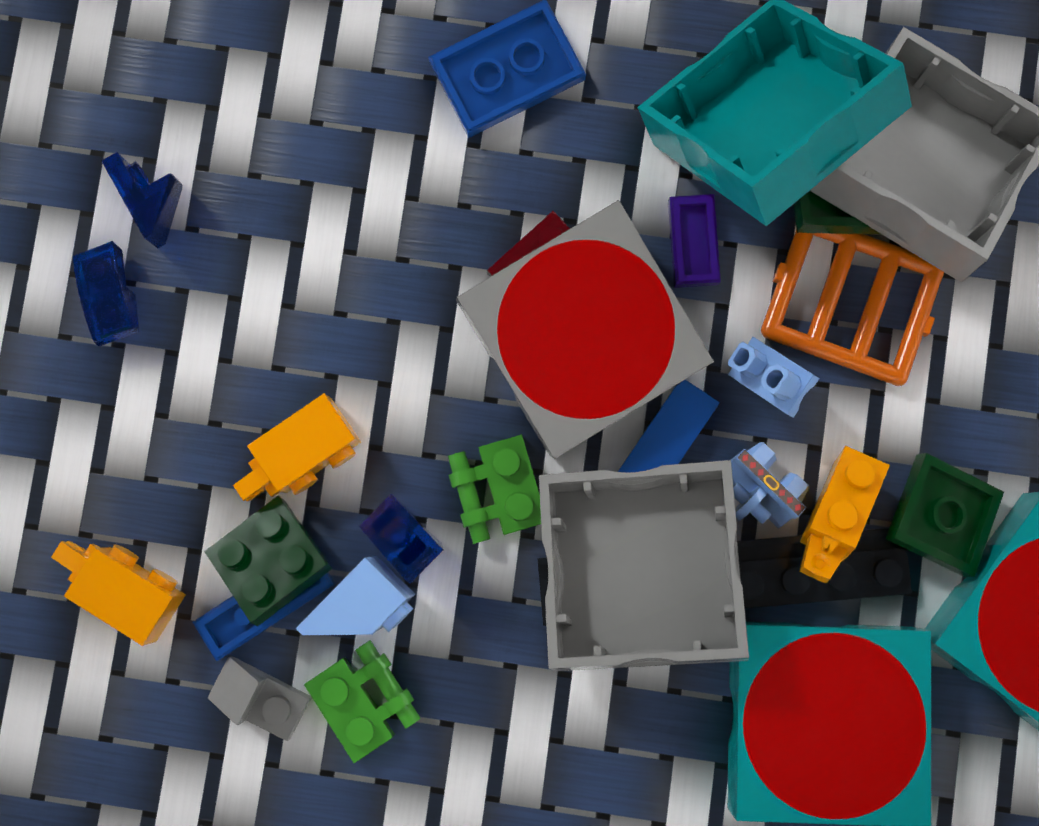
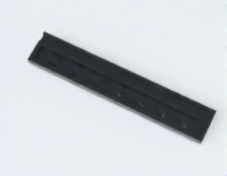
M889 528L863 530L855 550L843 562H840L827 583H823L800 572L806 547L805 544L800 542L802 535L737 541L744 608L912 594L907 549L886 539ZM547 557L537 558L543 626H546L545 596L548 586Z

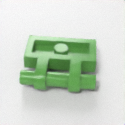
M522 434L478 447L483 465L470 468L465 451L448 456L452 474L448 476L452 488H457L464 511L463 514H460L463 528L468 527L473 544L490 539L486 521L499 518L504 535L541 524L540 494ZM488 479L494 505L481 508L474 482Z
M371 640L355 650L365 665L355 672L347 658L344 657L304 684L353 763H356L394 737L395 733L386 721L390 716L396 714L405 729L421 719L411 704L414 701L411 693L407 688L402 690L388 668L392 665L385 653L379 654ZM371 678L374 679L387 699L386 702L378 707L363 685Z

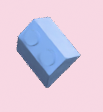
M378 556L365 557L296 629L302 635L373 634L383 627L390 632L414 609L408 601L415 593Z

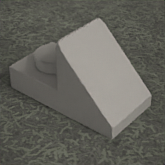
M230 655L208 699L236 725L248 721L285 741H289L311 696Z

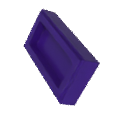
M714 194L669 197L668 210L674 288L719 285L721 278Z

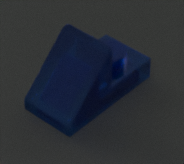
M118 152L103 159L102 163L143 237L156 248L165 245L182 192V183L170 173L150 184L140 165L136 161L130 164Z
M392 494L359 526L409 584L444 550L442 543L424 528Z

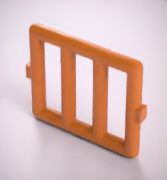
M796 229L785 263L780 262L772 282L777 283L763 321L761 333L766 339L892 385L902 386L909 378L922 336H928L932 329L935 318L931 317L930 313L944 272L905 248L866 234L797 233ZM813 235L839 245L811 325L806 334L784 326L782 322ZM859 251L881 259L851 348L847 349L825 341V337L855 252ZM898 266H901L924 276L893 365L869 357L868 353Z

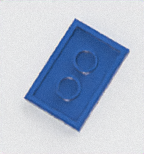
M542 0L428 57L429 63L468 138L586 80V73L547 0Z

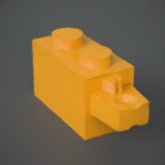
M323 393L247 445L255 457L248 462L253 471L233 486L243 501H250L264 491H267L270 497H274L280 492L288 493L291 490L294 495H297L316 483L318 479L315 474L330 464L335 469L354 457L356 453L353 448L360 444L361 441L332 398Z
M848 446L843 448L832 465L800 542L805 544L806 547L800 572L817 581L827 583L840 562H843L855 550L890 467L889 464Z
M61 541L51 556L52 559L72 571L68 578L72 583L64 597L141 646L157 642L186 594L175 588L178 582L173 577L158 569H153L151 572L136 564L139 559L136 554L117 544L111 548L99 547L92 543L85 550L72 541Z

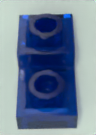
M111 241L74 255L73 264L79 298L94 343L100 347L140 332L136 295L126 287L122 249Z

